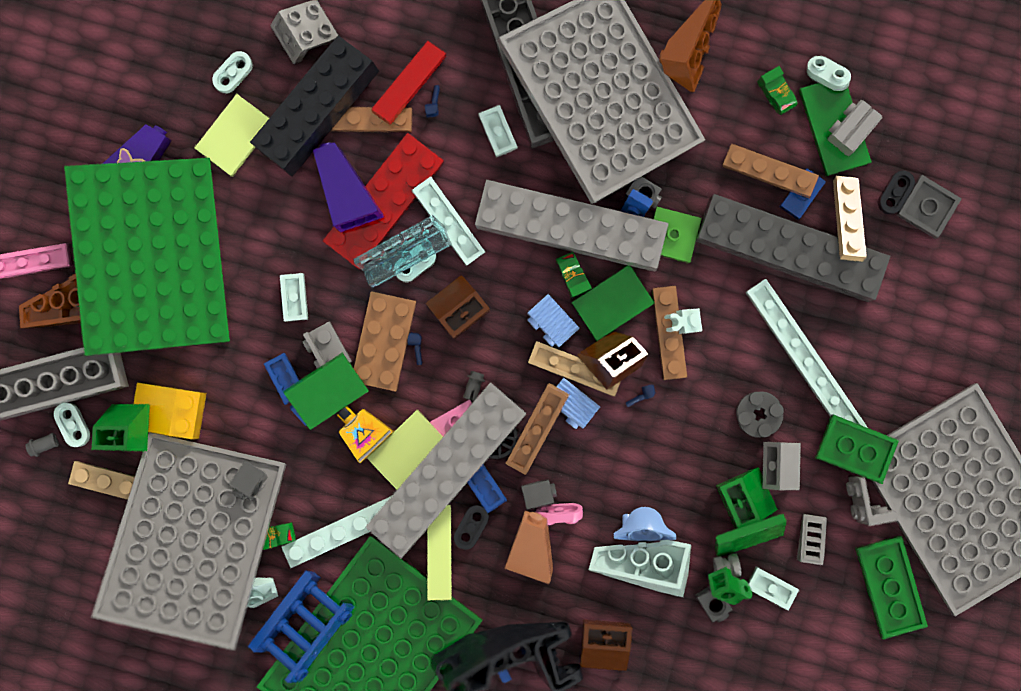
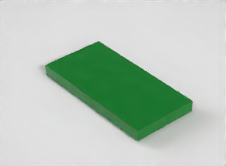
M821 83L800 88L799 93L825 176H831L872 163L865 140L850 156H846L838 147H835L828 141V137L832 134L829 129L837 120L843 121L846 117L843 112L852 103L848 87L843 91H834Z
M902 536L856 547V553L880 637L887 639L928 627Z

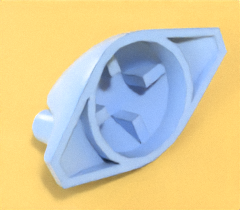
M640 507L630 514L623 515L622 528L614 533V539L629 541L676 540V534L666 527L661 515L655 509Z

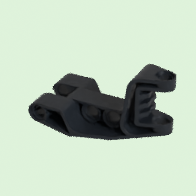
M568 622L508 624L468 634L435 654L431 659V667L437 677L443 681L447 691H484L489 688L492 675L531 660L539 677L552 691H565L583 679L579 664L558 665L560 662L554 647L571 638L572 634ZM520 647V649L517 652L513 653V650ZM448 663V666L445 669L440 670V667L443 664ZM461 681L457 687L452 688L455 682Z

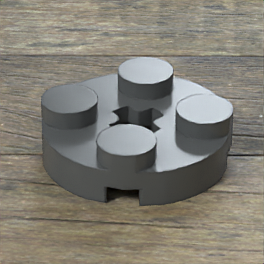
M762 391L747 394L739 401L736 407L738 425L749 436L768 437L775 433L782 424L783 406L770 393ZM762 408L764 410L763 414L765 415V418H760L757 421L755 419L756 415L754 414V410H760Z

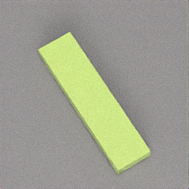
M447 505L427 528L428 601L452 600L451 505Z

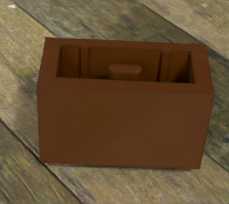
M462 275L425 303L454 340L490 312L487 304Z
M612 331L578 353L577 356L604 388L608 390L641 368L648 353L634 337Z
M583 619L580 667L627 671L632 637V626L630 623Z

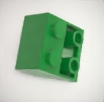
M112 404L93 426L92 450L147 451L150 404Z
M759 467L715 485L735 529L762 521L778 510L769 489H763V476Z

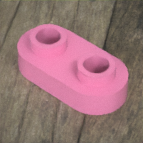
M575 503L548 504L536 508V513L547 518L548 525L562 522L575 524L583 518L582 506Z

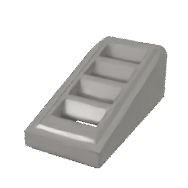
M803 514L797 552L798 561L823 565L826 517ZM808 522L819 523L820 526L819 528L808 527ZM807 531L819 533L818 537L807 536ZM807 541L817 542V547L808 546ZM806 551L816 552V556L806 555Z

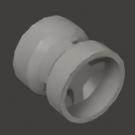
M730 554L727 559L721 556L713 557L714 572L727 567L731 569L732 576L741 577V566L737 554Z

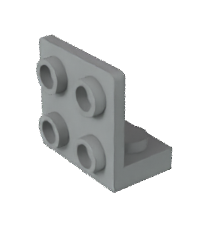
M311 0L279 11L270 25L293 64L301 62L308 50L333 42L338 36L317 0Z
M848 477L849 482L846 483L848 495L852 496L853 505H851V513L857 523L871 526L897 521L896 511L888 510L887 507H881L880 505L870 506L864 477Z

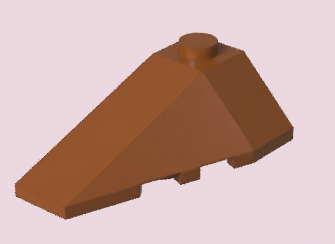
M704 0L668 40L665 49L660 53L659 61L662 64L664 74L690 92L695 91L703 72L704 66L700 65L703 53L708 54L710 48L708 45L709 32L713 33L721 9L720 0Z
M76 274L68 277L69 280L64 283L54 285L48 292L39 294L19 305L20 328L81 324Z

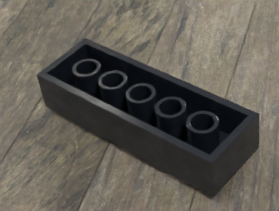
M338 35L250 143L288 175L293 177L313 153V150L318 147L379 73L378 68L371 59Z

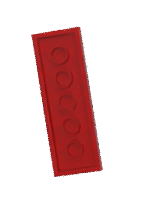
M407 133L365 186L382 211L384 218L343 232L333 227L323 239V242L360 270L416 199L412 190L429 177L432 178L442 166L444 160Z

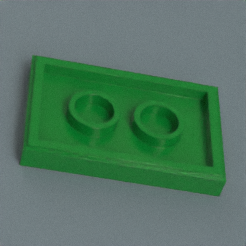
M628 265L571 304L595 340L598 341L653 305L654 301L631 266Z
M342 352L283 392L311 430L369 390Z
M831 414L815 458L883 484L899 440Z
M784 514L716 536L715 552L717 557L784 536L787 523Z

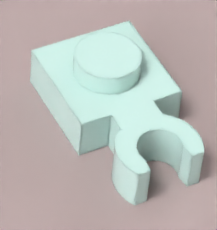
M699 308L679 310L676 313L664 316L665 319L672 321V327L666 328L667 332L679 330V334L702 331Z

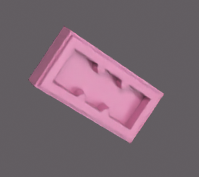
M471 400L439 416L430 423L444 437L471 406Z

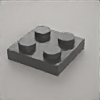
M921 175L896 216L937 239L962 198Z

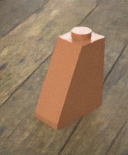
M524 512L508 555L505 569L547 584L550 583L553 563L547 518L542 517V515L536 512Z

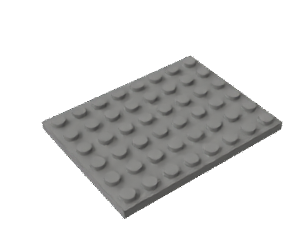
M573 0L499 37L497 40L591 204L705 141L704 136L671 79L664 74L662 64L625 0Z
M974 383L888 434L887 436L899 440L883 484L872 481L888 509L896 511L897 524L953 616H957L1021 577V454L978 383Z
M149 432L147 451H143L92 617L235 650L286 464ZM244 461L262 470L268 477L252 501L248 498H245L243 501L233 495V489L229 485Z

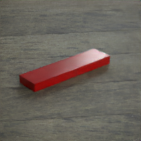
M427 41L371 109L372 113L391 125L446 58V53Z

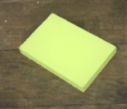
M236 94L196 145L195 149L205 157L210 158L213 163L233 177L255 149L250 141L269 118Z
M416 410L367 459L398 490L443 436L419 410Z

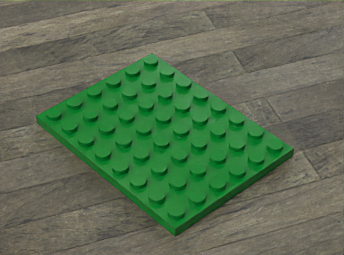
M210 158L64 166L84 355L90 356L229 342Z
M370 535L326 594L340 607L343 603L354 606L350 619L345 624L340 625L307 669L308 674L302 681L296 683L286 682L285 679L291 671L280 661L276 660L257 688L261 691H430L439 680L431 667L433 656L466 635L473 634L483 619L453 596H451L452 600L428 601V577L396 555L374 536ZM321 602L312 612L325 625L334 616ZM307 622L298 631L311 645L320 634ZM292 640L283 651L295 663H298L305 654ZM448 663L443 664L440 667V670L445 669L448 666Z

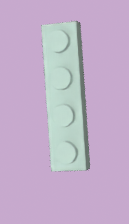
M431 177L412 190L415 197L466 266L485 253L484 249Z

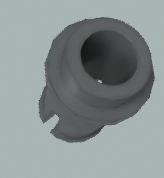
M471 371L470 375H467L469 380L463 398L475 401L481 384L485 382V379H483L484 374Z
M50 433L37 440L30 439L29 443L25 446L31 457H38L40 453L58 447L59 443L56 435Z

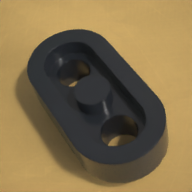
M899 171L890 178L878 200V207L883 213L891 215L900 211L915 185V179L910 172ZM898 180L903 181V187L898 186ZM887 199L892 201V207L887 206Z
M471 506L454 534V542L460 549L467 550L472 548L484 530L489 514L483 506ZM476 512L482 516L479 521L473 519V514ZM468 533L470 540L463 541L461 535Z

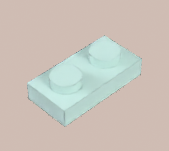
M500 105L479 113V118L496 157L517 149L516 142Z
M304 274L280 275L284 322L308 320Z
M755 567L748 580V584L753 592L786 610H789L799 591L794 586L758 567Z

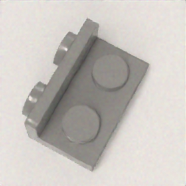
M327 322L315 330L303 334L305 340L302 342L309 353L313 352L317 360L314 361L317 369L342 352L348 361L352 363L331 322Z

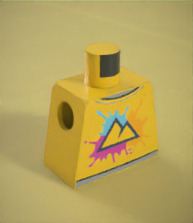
M346 406L337 414L346 424L339 431V434L359 463L364 462L394 432L365 409H362L356 415Z

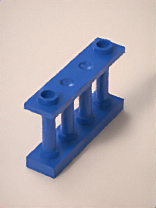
M305 571L248 645L253 652H270L289 669L291 673L285 679L288 683L300 682L306 677L309 666L340 625L345 624L352 616L351 611L354 608L352 604L343 603L340 607L317 587V582L321 577L312 571ZM307 595H313L334 614L327 625L323 624L303 606V600ZM297 613L320 633L312 645L289 625L288 620L293 614ZM283 632L305 652L298 663H295L274 644V638L278 633Z

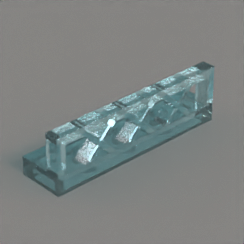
M432 215L353 260L355 265L364 272L368 285L374 288L449 247L452 243L445 226Z

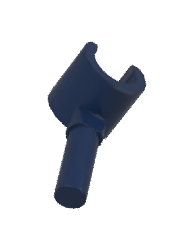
M438 85L434 86L432 103L425 104L427 118L438 116V95L440 90Z
M410 332L408 335V345L415 346L417 365H422L420 351L422 337L419 333Z
M654 385L641 387L643 394L625 402L627 407L644 399L654 397L656 393Z

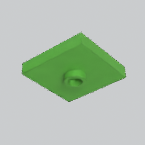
M656 207L653 219L668 223L661 256L690 263L702 218Z

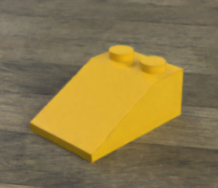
M137 383L134 404H150L148 432L187 439H199L206 393Z

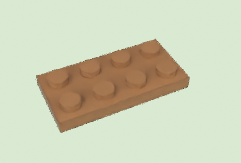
M376 292L370 293L354 370L365 385L397 392L416 301Z

